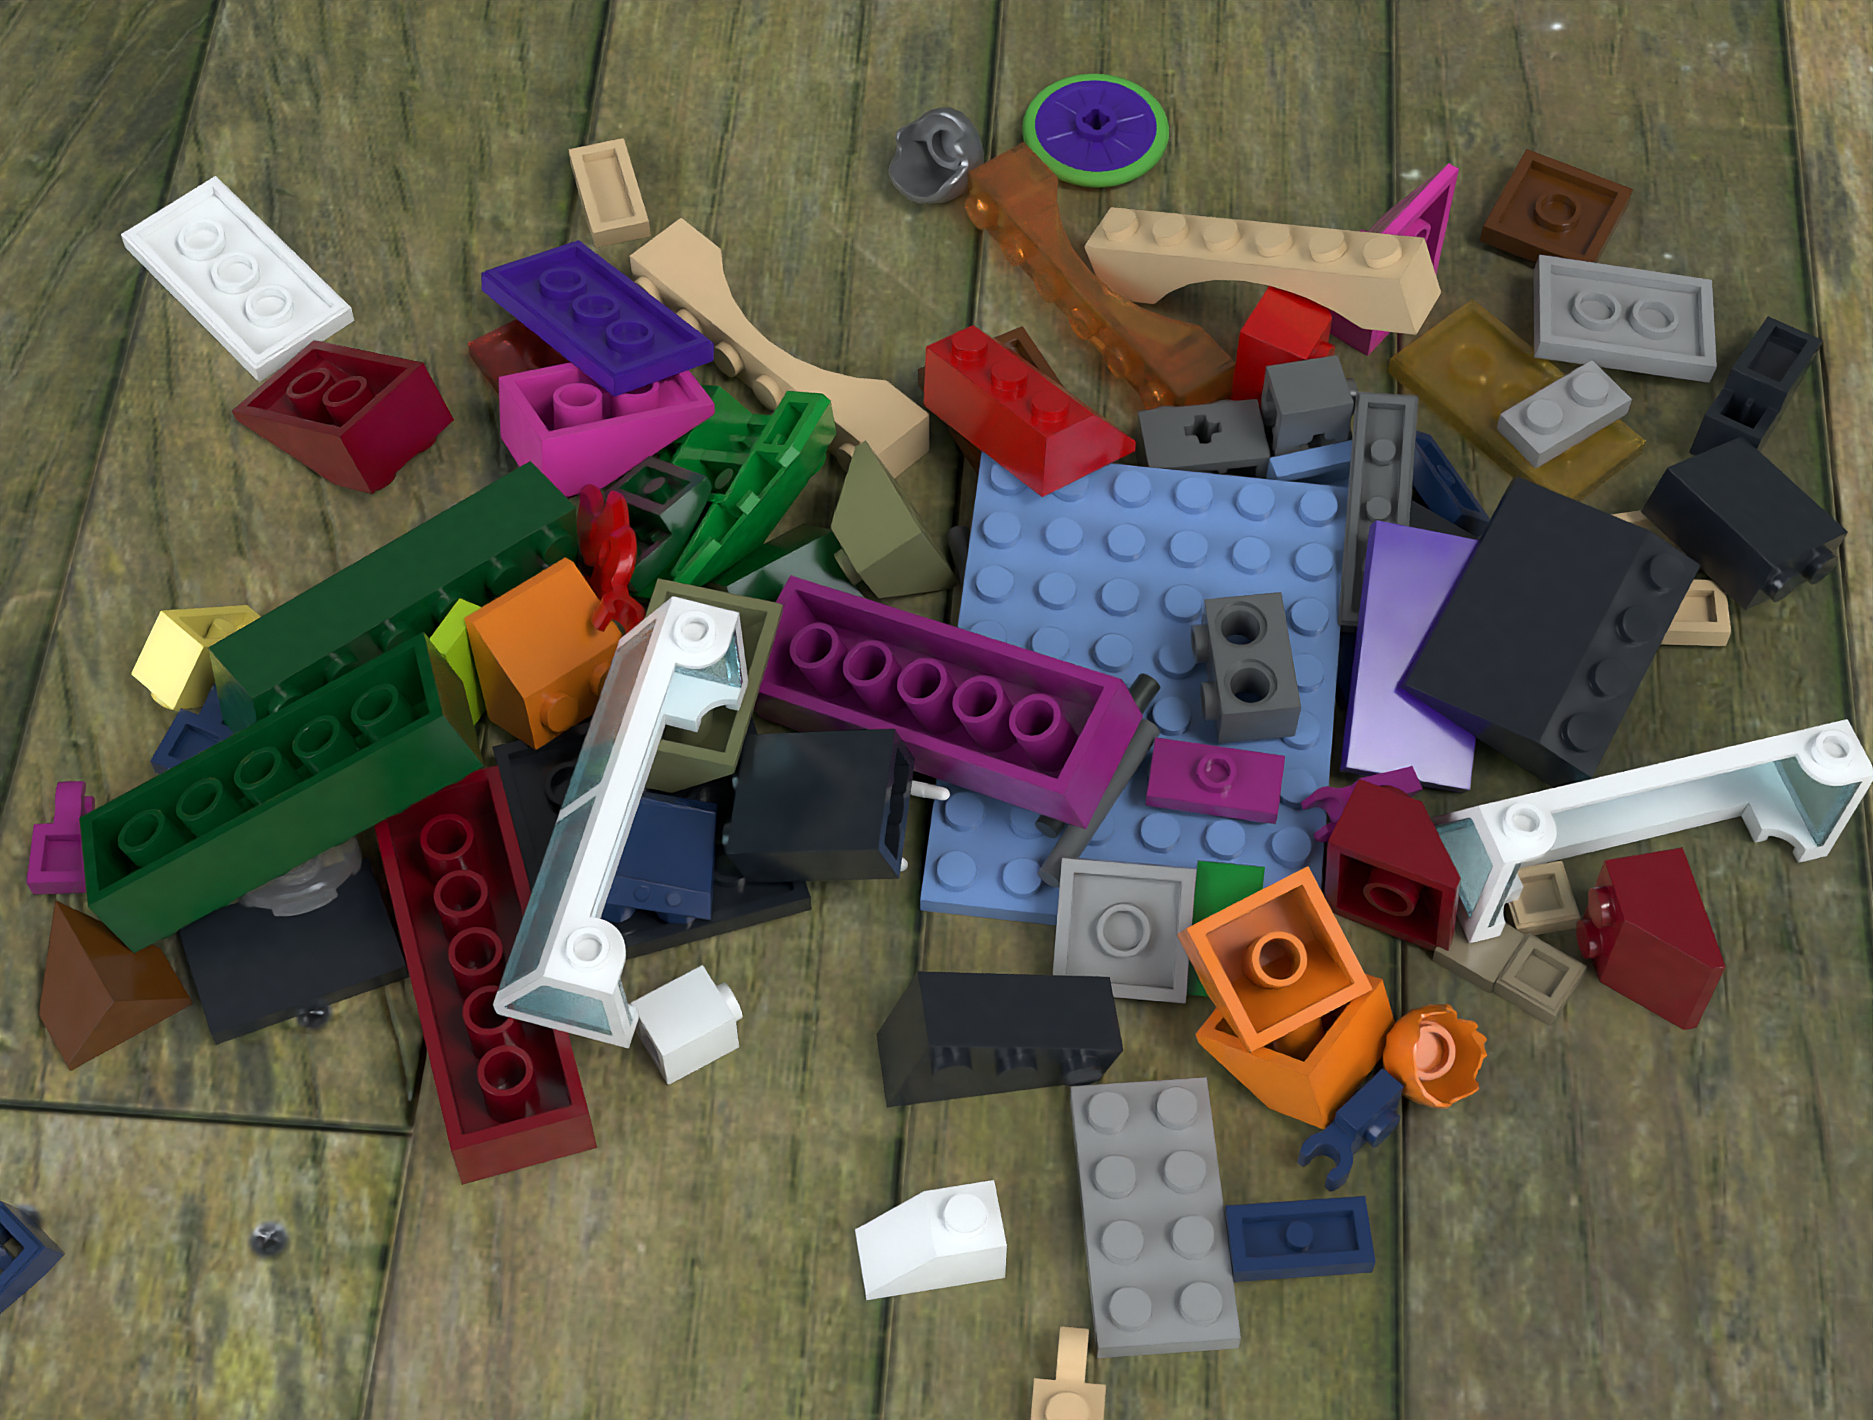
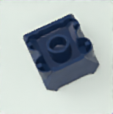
M643 791L600 919L607 922H623L630 918L637 909L655 911L658 917L667 923L686 924L696 918L711 920L718 804Z

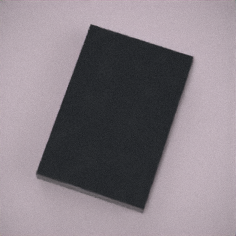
M368 858L219 908L178 930L205 1017L216 1045L410 977Z

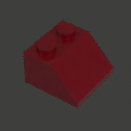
M1359 779L1328 840L1325 899L1334 914L1434 952L1437 947L1448 951L1454 937L1461 877L1423 802L1409 797L1404 791L1394 786H1378Z
M1683 847L1604 860L1594 888L1589 890L1588 904L1583 918L1578 920L1576 924L1577 942L1583 958L1592 959L1600 983L1683 1030L1697 1028L1726 966Z

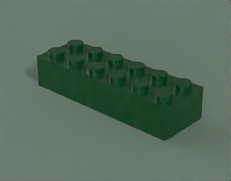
M529 461L208 647L224 724L235 734L422 632L430 639L459 598L482 608L565 557L574 562L579 570L576 507Z
M422 632L281 708L279 711L268 715L81 816L79 821L88 907L133 953H136L160 939L170 937L179 929L216 909L228 906L235 899L272 879L284 876L293 868L328 849L347 842L351 837L386 818L403 812L409 806L442 788L461 781L470 773L484 767L463 681L427 635Z

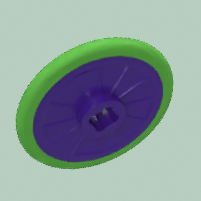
M1080 74L1061 79L1049 85L1032 100L1023 118L1022 134L1028 153L1048 174L1073 185L1102 188L1128 183L1152 169L1166 149L1169 138V126L1165 112L1159 102L1147 90L1136 83L1107 74Z

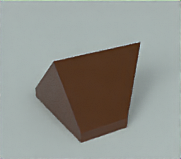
M55 900L39 1016L70 1071L193 1004L161 948L151 944L133 953L102 921Z

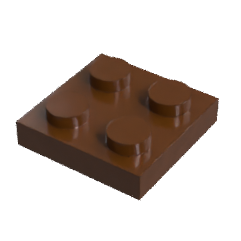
M1526 149L1486 219L1480 241L1535 263L1539 255L1598 263L1629 205L1633 189Z

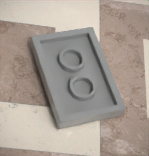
M1539 255L1533 270L1535 358L1583 365L1593 360L1599 367L1710 383L1717 368L1712 280Z

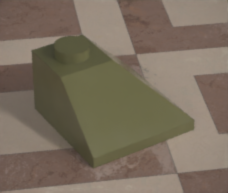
M866 440L856 446L830 526L842 546V549L834 553V556L850 582L856 585L864 580L878 599L948 590L959 584L957 576L906 493Z

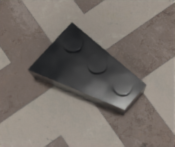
M918 971L876 1034L887 1108L1061 1085H1089L1099 1081L1123 1052L1110 977Z

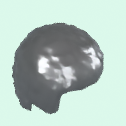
M952 107L931 109L897 131L895 136L896 153L889 165L888 171L895 188L902 195L906 196L908 200L929 204L947 202L958 198L960 195H964L978 182L984 164V150L977 128L963 112Z

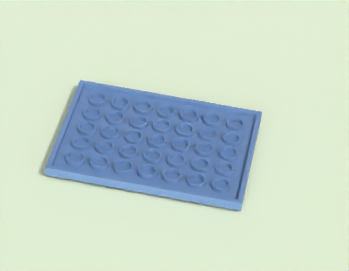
M982 451L958 628L1120 678L1127 689L1131 687L1139 674L1143 673L1151 676L1159 683L1160 690L1143 713L1142 719L1149 720L1159 728L1160 735L1158 738L1285 756L1276 824L1146 806L1154 749L1153 744L1079 858L1196 867L1197 860L1264 866L1263 889L1308 866L1321 889L1324 842L1315 841L1313 833L1326 824L1327 812L1320 807L1303 810L1301 802L1317 789L1329 786L1340 640L1338 616L1348 487L1110 463L1041 497ZM1281 592L1301 703L1296 734L1291 737L1218 744L1215 721H1204L1202 716L1200 682H1207L1208 677L1206 664L1194 662L1191 644V625L1201 624L1204 599ZM1241 635L1226 637L1229 642L1237 645L1251 643L1248 638ZM1245 691L1234 694L1236 698L1247 703H1255L1262 700L1252 692ZM937 779L936 786L947 788L950 796L947 800L934 799L921 890L920 910L1057 925L1059 888L1045 883L1038 876V871L1069 824L1065 825L1057 838H1050L1041 833L1035 826V822L1041 814Z

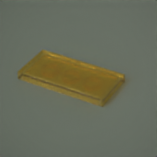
M1471 299L1394 355L1389 361L1387 372L1413 394L1419 396V399L1511 477L1515 478L1518 476L1580 502L1643 452L1646 440L1618 419L1535 469L1497 430L1501 413L1566 375L1547 359L1535 358L1534 349L1474 299Z

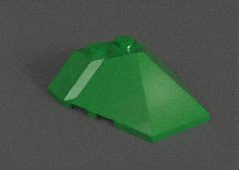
M701 385L715 404V414L657 453L660 455L659 460L707 476L713 487L695 527L673 559L639 594L628 589L629 596L638 602L650 603L658 578L701 587L763 545L807 485L809 479L821 469L825 462L826 451L837 434L830 399L823 393L787 391L773 415L752 414L722 387Z

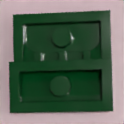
M648 456L604 493L606 498L610 491L619 492L624 496L629 512V527L634 530L636 535L637 558L633 575L627 586L629 590L639 594L669 564L695 527L713 487L707 476ZM578 544V563L583 570L593 574L594 566L584 564Z

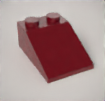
M313 340L232 410L238 422L333 484L373 494L375 491L388 486L395 479L397 471L416 454L429 449L436 442L437 435L454 421L423 362Z

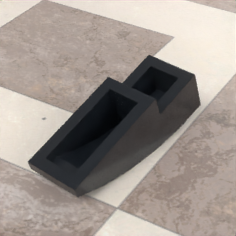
M1768 316L1732 367L1724 388L1705 413L1689 453L1696 456L1741 436L1761 452L1804 378L1823 340Z

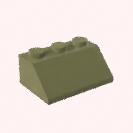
M657 579L645 618L672 596L739 612L748 685L739 711L726 708V705L709 710L702 716L698 732L665 725L645 787L674 793L735 773L782 617L783 604ZM656 621L639 634L637 644L648 646ZM731 643L726 654L717 664L734 667Z

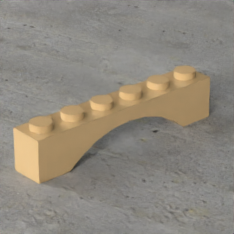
M1111 207L1084 246L1106 299L1155 304L1169 292L1188 284L1211 280L1247 281L1273 286L1306 297L1335 311L1362 329L1417 335L1441 294L1425 238Z
M678 219L629 256L633 282L714 342V362L718 368L727 376H736L754 391L757 399L766 408L772 411L776 410L787 391L823 393L830 399L837 434L827 451L837 458L838 463L846 473L848 472L855 447L865 440L894 479L929 451V413L887 380L856 378L826 371L794 358L768 341L746 319L733 299L723 272L721 249L684 219Z

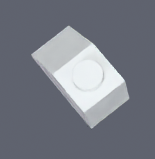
M994 1180L923 1191L855 1229L866 1300L1005 1278L1007 1244Z

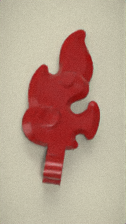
M587 484L579 492L577 535L584 564L594 566L592 577L590 578L588 575H583V577L600 601L592 614L591 620L594 627L602 632L605 631L611 619L616 620L624 627L626 635L642 622L646 616L645 609L629 596L627 588L636 564V535L634 530L629 527V512L624 496L619 492L610 491L605 505L600 489L595 485Z

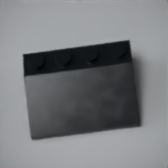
M1517 476L1509 483L1400 687L1552 788L1591 779L1701 565L1650 530Z

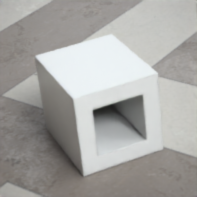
M703 965L631 1002V1006L637 1007L639 1014L635 1028L636 1033L667 1085L739 1048L736 1021L743 1018L740 1006L729 986L725 982L715 986Z

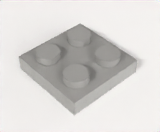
M1063 856L1053 975L1110 977L1114 997L1186 1003L1189 958L1176 934L1192 926L1196 867Z

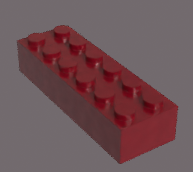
M498 765L476 770L461 781L442 788L409 806L403 812L390 816L374 825L449 1145L462 1185L597 1148L568 1032L496 1014L493 1006L532 893Z

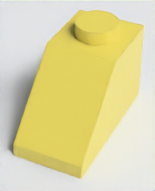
M248 605L163 610L160 612L131 674L151 691L152 698L165 708L180 711L181 708L186 710L203 707L209 691L215 683L208 647L261 616Z

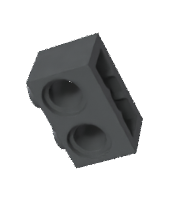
M1275 592L1204 599L1201 624L1191 625V644L1194 662L1206 664L1208 681L1200 682L1201 710L1204 721H1215L1218 744L1295 736L1301 703L1282 593ZM1241 635L1248 638L1251 643L1237 645L1229 642L1226 637ZM1245 691L1252 692L1262 700L1255 703H1247L1236 698L1234 694Z

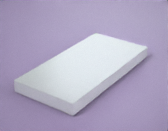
M216 176L121 234L125 248L258 382L281 369L313 340L324 341L355 321L352 308Z

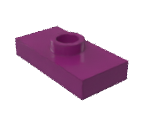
M1155 737L1145 805L1276 824L1285 756Z

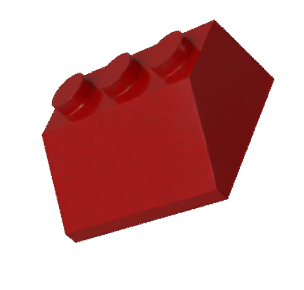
M972 325L926 346L923 406L1041 497L1135 451L1136 441L1019 354L976 326Z

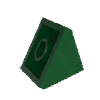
M804 523L759 546L743 559L701 586L702 588L776 603L790 575L863 598L858 584L853 585L834 556V553L842 548L833 531Z

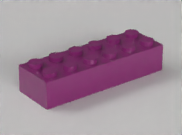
M790 575L776 603L783 604V613L754 706V711L759 718L799 732L895 729L915 758L914 771L1087 829L1143 717L1122 679Z

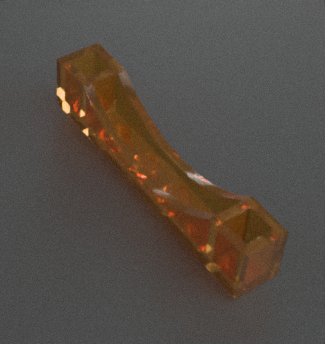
M1025 142L968 172V199L965 201V207L973 224L980 230L986 229L999 243L1001 251L1008 262L1013 266L1019 265L1034 281L1040 296L1048 303L1054 302L1067 316L1076 335L1082 340H1089L1103 355L1109 370L1117 378H1124L1135 389L1146 410H1153L1161 406L1183 407L1212 404L1220 400H1231L1236 363L1200 325L1170 319L1139 307L1112 291L1083 263L1073 250L1061 224L1057 203L1058 177Z

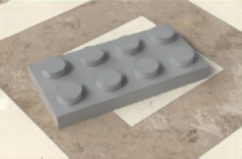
M1207 1077L1071 1086L1070 1105L1097 1358L1239 1348L1241 1336Z

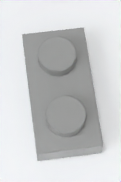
M1591 360L1501 413L1497 430L1536 469L1626 415L1632 399Z

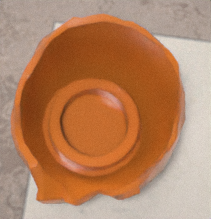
M1449 1004L1421 1006L1411 1009L1406 1015L1402 1016L1386 1035V1045L1382 1052L1384 1070L1404 1086L1401 1093L1402 1096L1420 1105L1448 1109L1453 1103L1473 1095L1479 1090V1082L1475 1079L1478 1070L1481 1069L1483 1059L1487 1056L1484 1046L1487 1038L1476 1030L1478 1028L1476 1022L1461 1018L1457 1019V1012Z

